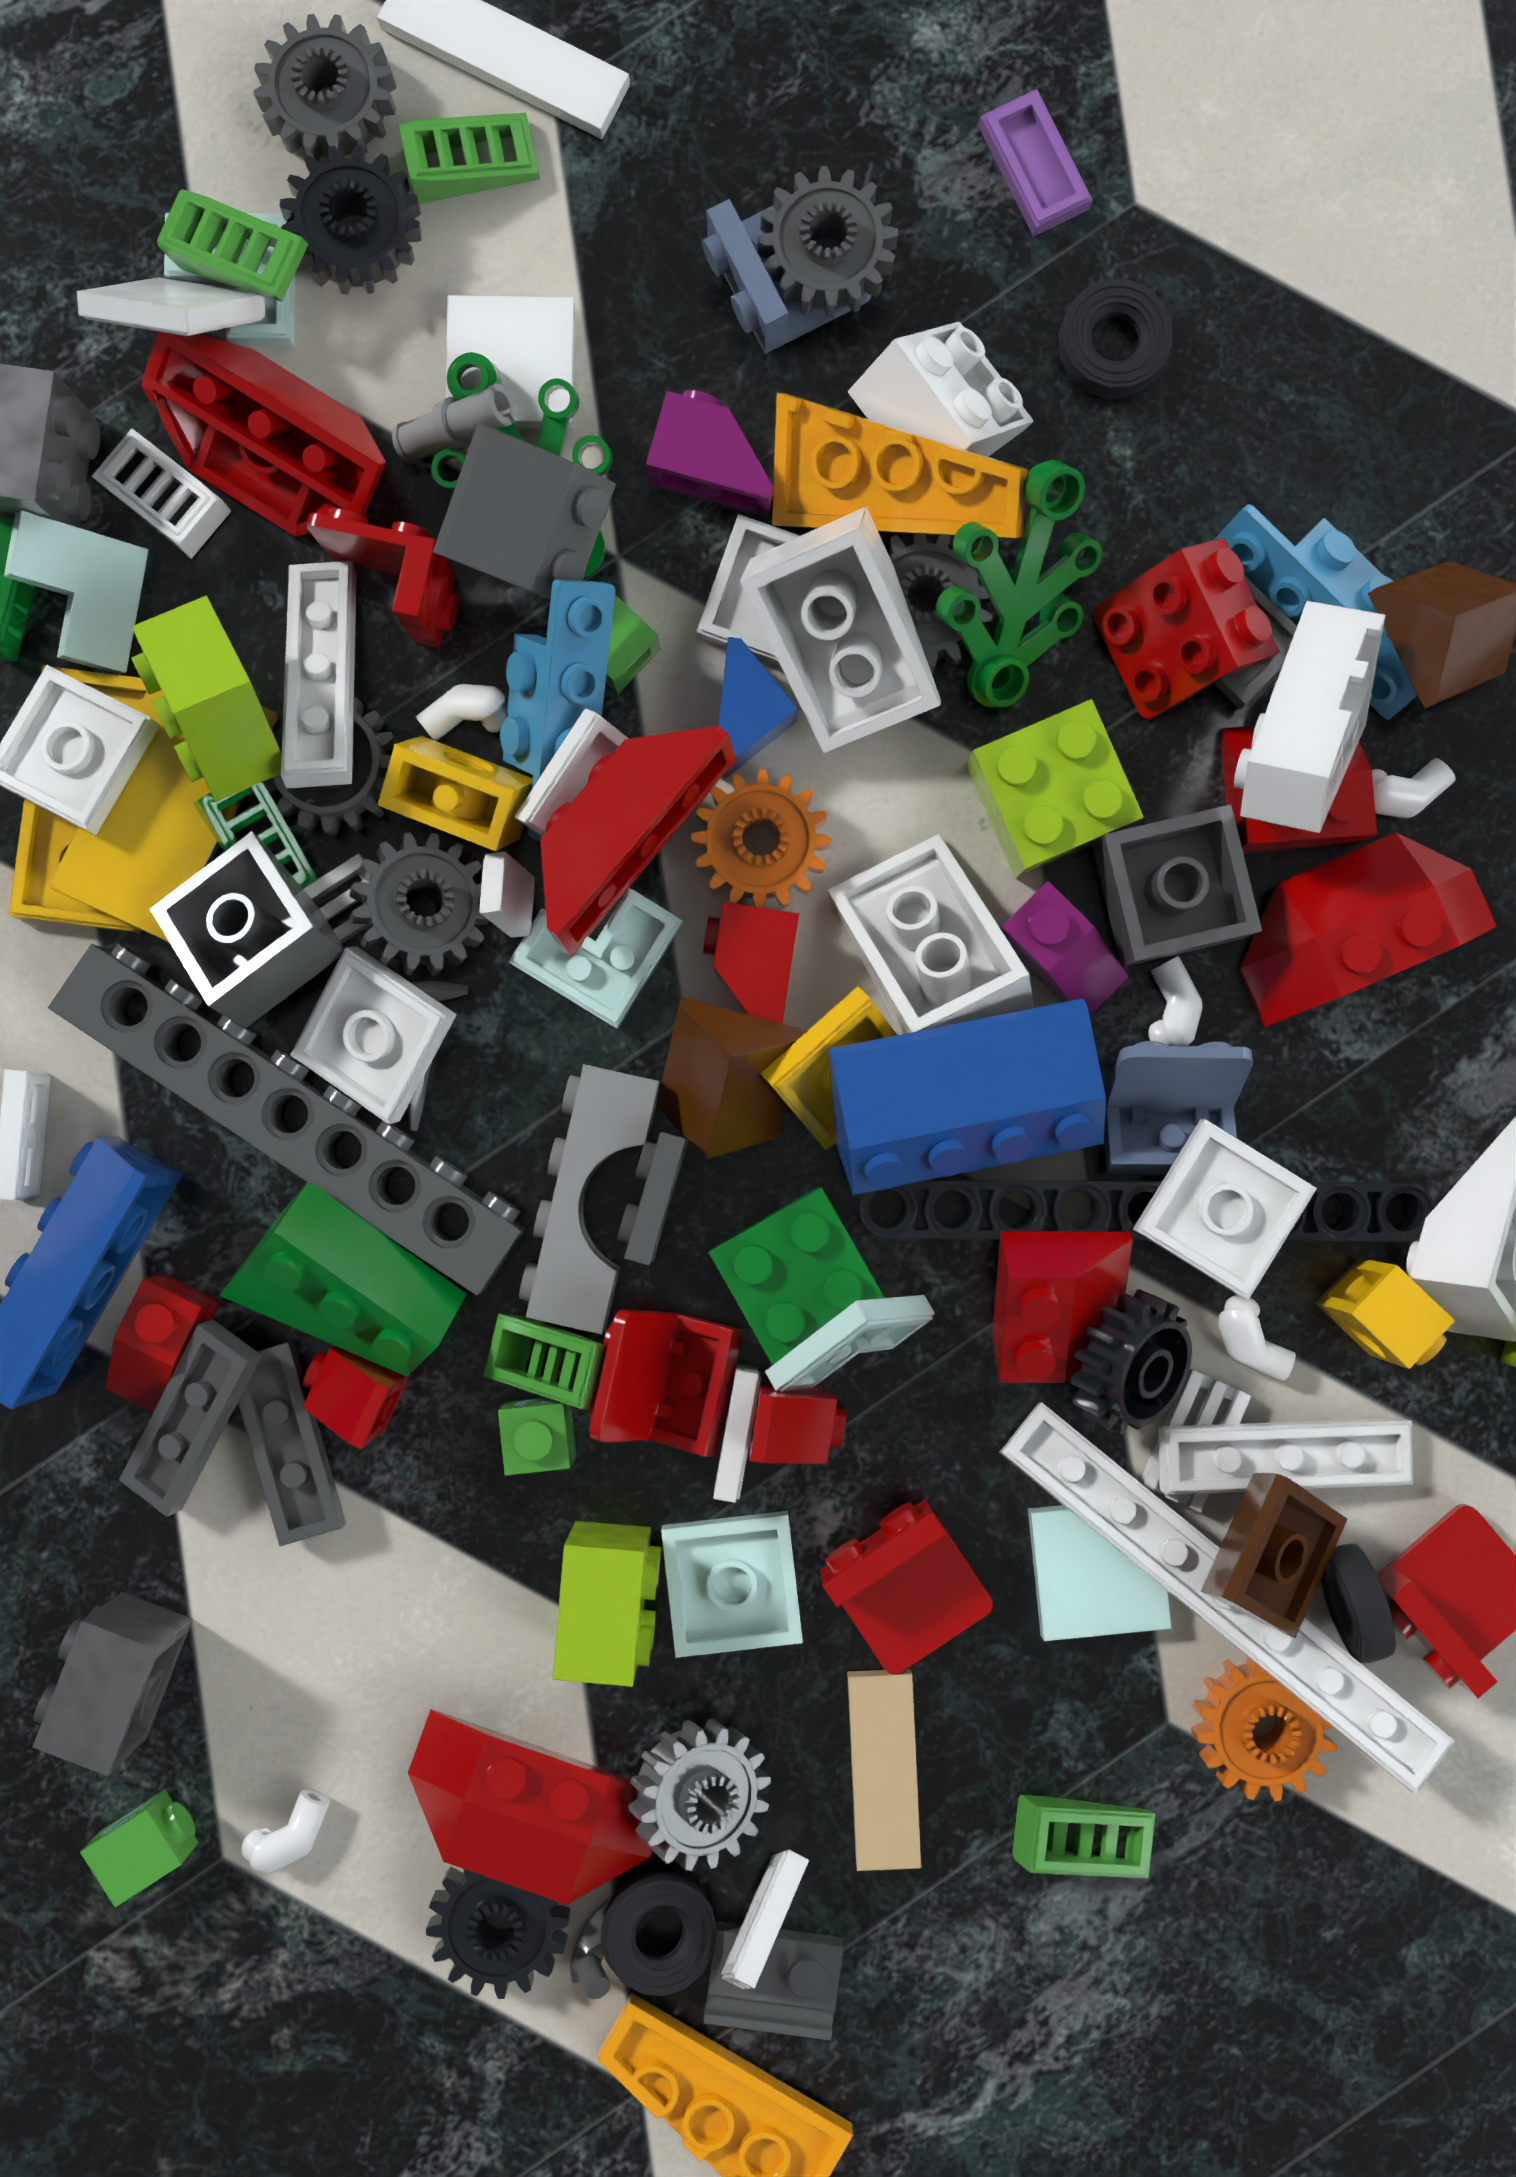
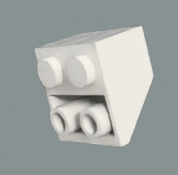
M960 322L894 339L848 390L849 395L869 420L987 457L1023 432L1033 422V419L1022 406L1023 400L1019 391L1008 380L1001 378L986 358L985 348L981 340L971 330L963 327Z

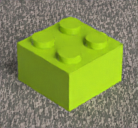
M207 595L131 626L143 650V653L131 657L148 694L151 695L160 690L164 694V696L152 700V703L169 738L173 739L183 734L186 740L174 745V748L191 783L204 777L215 802L281 774L282 754L253 686Z
M1092 699L973 750L965 764L1015 879L1092 846L1104 834L1132 828L1144 818Z
M575 1521L564 1544L552 1680L633 1687L637 1666L649 1667L651 1650L653 1649L656 1611L644 1610L645 1599L655 1600L661 1561V1547L650 1546L651 1527Z

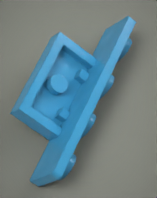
M1248 504L1239 511L1214 539H1226L1230 550L1240 559L1244 575L1296 626H1298L1306 601L1377 613L1367 593L1377 587L1393 582V580L1384 576L1355 548L1349 537L1337 531L1325 518L1294 546L1253 505ZM1383 626L1370 705L1383 718L1391 719L1418 694Z
M555 580L552 583L547 638L535 634H514L513 653L510 655L506 666V678L509 685L507 717L501 725L500 741L503 749V761L532 774V789L584 709L596 712L602 717L615 599V587L612 584L593 581ZM528 828V836L536 841H540L542 837Z

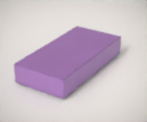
M1037 89L980 117L978 127L1033 237L1090 209L1092 198Z

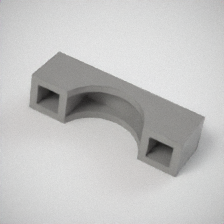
M583 1064L580 1077L569 1076L562 1104V1112L572 1114L567 1138H555L548 1165V1175L557 1176V1182L552 1202L541 1200L533 1237L543 1239L538 1264L527 1263L520 1287L519 1299L529 1302L526 1318L601 1335L606 1330L620 1267L600 1252L588 1233L584 1220L585 1193L592 1176L608 1158L622 1150L644 1145L645 1141L649 1142L661 1087L660 1081Z

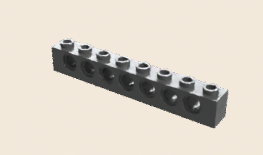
M120 943L116 945L113 951L90 944L48 1006V1009L306 1182L310 1181L357 1216L478 1296L488 1289L528 1229L516 1221L521 1212L517 1207L492 1191H488L483 1199L465 1187L463 1183L468 1175L447 1160L436 1155L432 1162L429 1163L411 1151L410 1148L415 1140L393 1124H388L382 1120L377 1128L357 1114L362 1105L331 1084L323 1092L305 1080L304 1077L309 1072L305 1065L279 1049H276L272 1057L251 1044L257 1035L254 1031L239 1025L224 1015L217 1021L199 1009L204 1000L199 994L172 978L165 986L148 975L146 972L151 963L133 950ZM137 992H142L147 1000L148 1010L141 1022L131 1025L125 1016V1004L130 996ZM193 1026L200 1034L201 1047L193 1059L185 1061L178 1053L177 1040L185 1029ZM245 1061L252 1067L255 1081L252 1089L246 1095L239 1097L230 1087L229 1076L237 1064ZM297 1096L307 1106L308 1119L302 1129L293 1133L284 1126L281 1112L284 1104L289 1099ZM345 1132L353 1133L359 1139L362 1146L361 1157L351 1168L340 1165L334 1156L335 1141ZM397 1167L407 1169L415 1180V1192L411 1199L404 1204L394 1201L386 1190L387 1177ZM450 1202L462 1206L469 1217L468 1229L459 1239L446 1236L438 1224V1216L441 1209Z

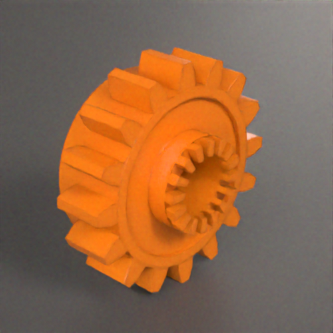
M759 769L756 784L747 786L745 779L740 773H736L733 775L734 791L730 794L725 793L716 786L710 790L711 797L717 807L714 811L708 808L697 809L696 818L703 825L707 826V831L692 833L691 843L699 848H707V853L697 858L695 865L698 871L713 869L715 874L708 884L709 889L713 893L726 886L731 890L730 903L740 904L744 897L753 899L754 907L764 908L766 899L775 897L782 908H786L789 906L788 891L794 887L805 895L811 891V884L805 875L808 871L823 874L826 863L815 856L814 851L830 848L831 837L824 834H816L815 829L827 821V814L825 811L809 813L807 810L814 795L810 788L795 796L790 792L792 776L786 774L780 780L778 786L769 784L766 769ZM756 827L769 828L777 835L779 845L769 855H753L743 845V838L747 832Z
M1248 1657L1246 1664L1235 1666L1227 1659L1223 1662L1225 1673L1217 1680L1208 1676L1204 1679L1203 1682L1209 1689L1206 1699L1194 1700L1192 1705L1203 1720V1723L1191 1727L1192 1734L1198 1743L1207 1744L1199 1753L1201 1759L1209 1769L1218 1767L1216 1776L1226 1788L1229 1789L1239 1780L1240 1790L1247 1799L1254 1800L1260 1786H1264L1274 1801H1281L1282 1785L1289 1782L1302 1794L1307 1791L1302 1777L1307 1770L1320 1776L1326 1773L1325 1768L1317 1759L1320 1751L1329 1753L1336 1752L1337 1745L1329 1736L1324 1734L1325 1729L1333 1727ZM1265 1714L1272 1716L1275 1714L1276 1719L1273 1728L1262 1736H1253L1252 1730L1255 1728L1254 1723L1259 1721L1258 1718L1260 1716L1262 1718L1266 1717Z

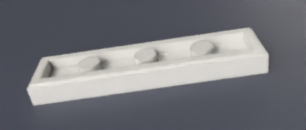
M386 0L377 16L382 30L600 139H603L630 87L628 73L482 0Z
M352 561L289 565L281 777L286 789L352 784L357 578Z
M1405 1418L1158 1427L1160 1491L1167 1495L1246 1491L1253 1473H1278L1288 1477L1304 1489L1413 1485L1412 1421Z

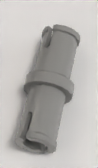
M497 383L461 400L454 397L445 398L434 404L432 412L407 422L398 423L397 427H394L392 430L394 448L401 459L410 464L417 463L420 459L447 448L457 451L463 450L470 446L478 423L492 429L510 426L511 422L515 421L516 418L515 404L508 390Z

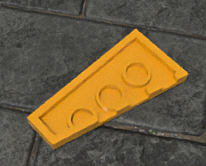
M777 393L772 525L819 528L867 506L877 531L956 535L957 531L966 523L978 522L992 530L997 537H1023L1026 502L1024 482L1028 469L796 396Z
M632 1992L599 2047L597 2060L656 2118L662 2117L683 2138L682 2144L700 2162L705 2159L722 2177H829L853 2137L852 2123Z

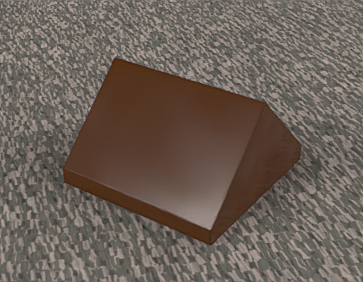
M1447 561L1382 585L1367 593L1376 612L1385 615L1384 628L1425 709L1495 679L1506 672L1516 635V583L1452 561Z
M681 997L656 1106L705 1159L777 1139L787 1105L760 1073L805 1034L807 1030Z
M1253 1473L1200 1592L1290 1637L1296 1638L1347 1522V1518L1288 1477L1278 1473Z

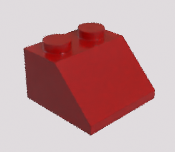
M1256 725L1224 727L1220 730L1226 805L1231 804L1243 853L1354 846L1377 835L1372 769L1359 742L1321 831L1317 833L1240 816L1244 789L1234 787V777L1242 750L1244 748L1251 749Z
M1001 1231L992 1331L1000 1383H1065L1077 1371L1082 1369L1083 1362L1074 1357L1076 1351L1087 1349L1090 1343V1339L1085 1332L1088 1326L1098 1328L1102 1323L1101 1309L1106 1305L1116 1310L1119 1294L1126 1293L1133 1241L1131 1232Z

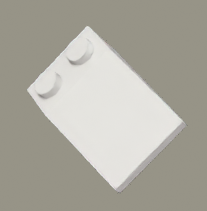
M867 506L750 558L740 584L823 753L940 706L941 699L894 566Z
M940 834L827 890L831 902L900 1034L1034 1008L1028 971Z
M1516 1117L1425 1218L1420 1240L1414 1241L1408 1252V1276L1455 1320L1447 1329L1448 1332L1516 1342Z

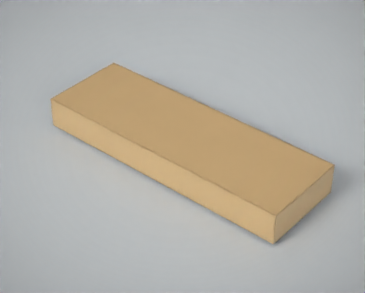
M906 1669L900 1674H890L886 1670L847 1672L857 1871L921 1868L911 1669Z

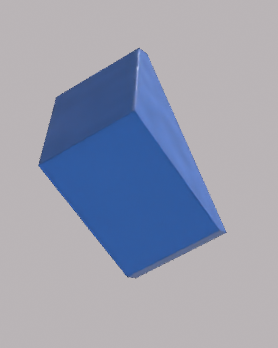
M728 637L718 726L729 734L737 761L723 777H729L795 724L798 714V708L743 640L734 637Z

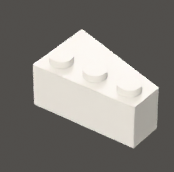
M1306 601L1280 675L1274 685L1266 713H1261L1257 720L1251 749L1244 748L1237 763L1234 787L1244 789L1240 816L1320 833L1366 726L1385 621L1384 614Z

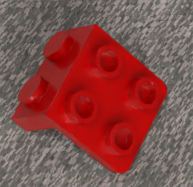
M330 508L328 515L309 513L306 528L332 560L337 562L352 561L354 566L399 576L392 612L415 643L440 648L444 630L451 632L455 626L459 609V595L453 593L456 574L446 557L433 552L436 540L431 538V533L420 526L405 522H394L391 529L367 524L368 519L366 517L341 508Z
M1225 538L1180 549L1099 603L1093 613L1096 625L1139 714L1147 719L1161 715L1227 675L1260 665L1280 653L1272 637L1270 621L1266 614L1258 608L1244 579L1243 565L1238 556L1230 550Z
M620 1310L616 1314L613 1323L609 1326L604 1338V1354L606 1357L599 1387L593 1393L589 1408V1417L591 1419L589 1428L590 1438L604 1443L651 1440L704 1457L716 1456L744 1330L677 1312Z
M926 1499L916 1506L909 1502L898 1507L880 1521V1530L862 1542L855 1538L844 1543L828 1555L825 1559L827 1565L820 1569L822 1586L836 1607L840 1605L844 1607L883 1668L890 1674L902 1673L987 1616L993 1607L990 1595Z
M1459 1504L1377 1573L1390 1608L1394 1628L1407 1640L1413 1634L1428 1650V1653L1422 1658L1423 1662L1448 1689L1453 1688L1458 1683L1479 1699L1498 1682L1481 1660L1516 1630V1555L1474 1507L1468 1504Z

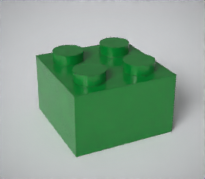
M820 1186L709 1250L711 1258L772 1365L855 1301L884 1298Z

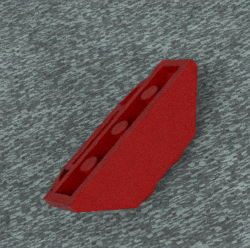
M157 332L141 387L150 403L155 401L164 427L189 471L294 537L310 533L306 528L309 513L328 515L330 508H341L365 516L386 461L361 416L254 349L201 334L184 336Z
M713 726L625 739L613 754H606L594 765L588 777V784L572 803H565L560 806L549 819L546 833L540 839L547 929L561 950L570 957L574 955L584 943L586 937L592 933L679 827L709 794L712 787L737 761L729 734L722 728Z
M1394 833L1276 884L1260 920L1262 931L1254 934L1248 952L1245 953L1238 971L1263 1027L1343 997L1454 949L1497 926L1471 868L1403 835Z
M430 1709L410 1764L408 1775L443 1862L568 1905L650 1858L652 1853L651 1847L635 1831L641 1821L629 1811V1804L637 1799L636 1788L630 1784L631 1778Z

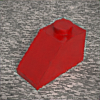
M723 902L720 918L708 916L703 954L714 956V972L745 1014L783 1024L799 913Z
M166 1274L142 1279L114 1336L105 1389L154 1412L198 1324L212 1320L221 1301Z
M337 1346L329 1348L327 1354L319 1351L306 1372L302 1387L309 1389L310 1392L303 1408L347 1443L362 1449L386 1430L411 1373L406 1377Z
M761 1380L750 1438V1461L759 1463L827 1464L829 1447L841 1448L847 1414V1410L836 1408L837 1397L835 1391L805 1388L781 1392L780 1390L775 1391L770 1381Z

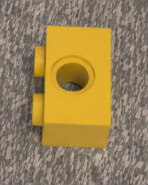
M419 736L394 745L378 806L493 851H498L520 839L524 824L514 816L531 792L533 778L424 736Z
M1358 1258L1315 1303L1370 1356L1410 1369L1415 1363L1423 1365L1431 1360L1446 1342V1337L1443 1333L1455 1322L1398 1265Z

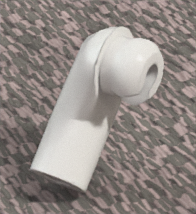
M460 684L451 688L415 717L434 741L440 739L463 720H480L489 732H498L501 730V725L507 717L508 703L505 702L506 694L495 686Z
M1438 758L1432 759L1411 779L1395 775L1388 776L1383 770L1374 769L1372 770L1375 813L1399 818L1413 817L1455 782V774L1447 764Z
M1177 956L1150 970L1167 1004L1163 1019L1151 1024L1148 1034L1151 1041L1162 1042L1167 1046H1189L1195 1038L1203 1007L1200 995L1180 957Z
M1239 1295L1230 1297L1226 1300L1224 1310L1220 1312L1218 1327L1227 1354L1233 1361L1284 1382L1289 1377L1294 1366L1295 1352L1265 1341L1260 1321L1257 1318L1260 1308L1254 1299L1250 1297L1247 1300Z
M301 1790L287 1826L274 1832L267 1828L252 1830L245 1837L242 1844L243 1858L250 1862V1866L254 1871L272 1874L306 1857L313 1848L331 1802L326 1795L314 1790Z

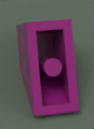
M686 390L683 395L667 391L646 462L649 485L769 518L773 506V485L730 409L720 406L718 399L701 391Z
M1049 881L1045 882L1000 927L1021 962L1061 1002L1084 998L1089 1016L1128 978V975L1096 928Z

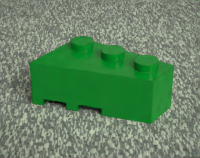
M308 1181L253 1245L219 1296L407 1377L438 1347L467 1294Z

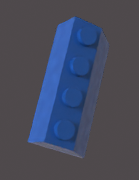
M1084 998L828 1049L835 1143L853 1195L1104 1144L1106 1095L1089 1011Z
M98 1136L95 1143L90 1141L82 1147L71 1165L70 1174L74 1176V1179L63 1198H55L47 1206L38 1222L37 1229L43 1233L30 1254L26 1252L17 1259L6 1277L5 1285L10 1289L0 1305V1403L10 1409L57 1393L183 1176L179 1171L120 1137Z

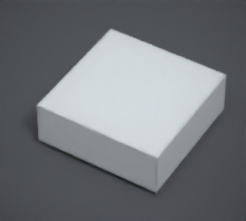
M505 851L485 854L479 912L511 938L531 935L535 877Z

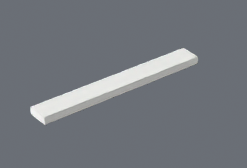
M1042 1402L1036 1405L999 1452L1409 1791L1417 1794L1455 1741L1306 1618H1304L1296 1638H1293L1200 1592L1220 1548Z

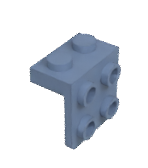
M730 199L706 210L708 237L702 239V247L717 277L724 275L734 293L731 296V303L740 325L746 333L754 332L765 354L851 311L848 305L837 308L835 317L828 318L825 310L813 308L808 315L802 314L801 303L794 298L783 303L779 296L780 282L778 280H771L763 265L767 259L761 258L758 255V236L765 234L760 230L762 211L741 222ZM771 206V207L765 209V210H774V211H775V209H774L773 206ZM820 238L815 241L817 247L819 245L822 246V250H826V247L830 248V250H833L835 246L840 247V243L832 238ZM865 293L861 298V305L867 303L872 295Z
M1144 1041L1123 1048L1119 1052L1106 1092L1104 1144L1107 1175L1166 1176L1200 1119H1206L1237 1139L1234 1106L1253 1066L1251 1049L1232 1047L1225 1042H1208L1200 1046H1167L1158 1041Z

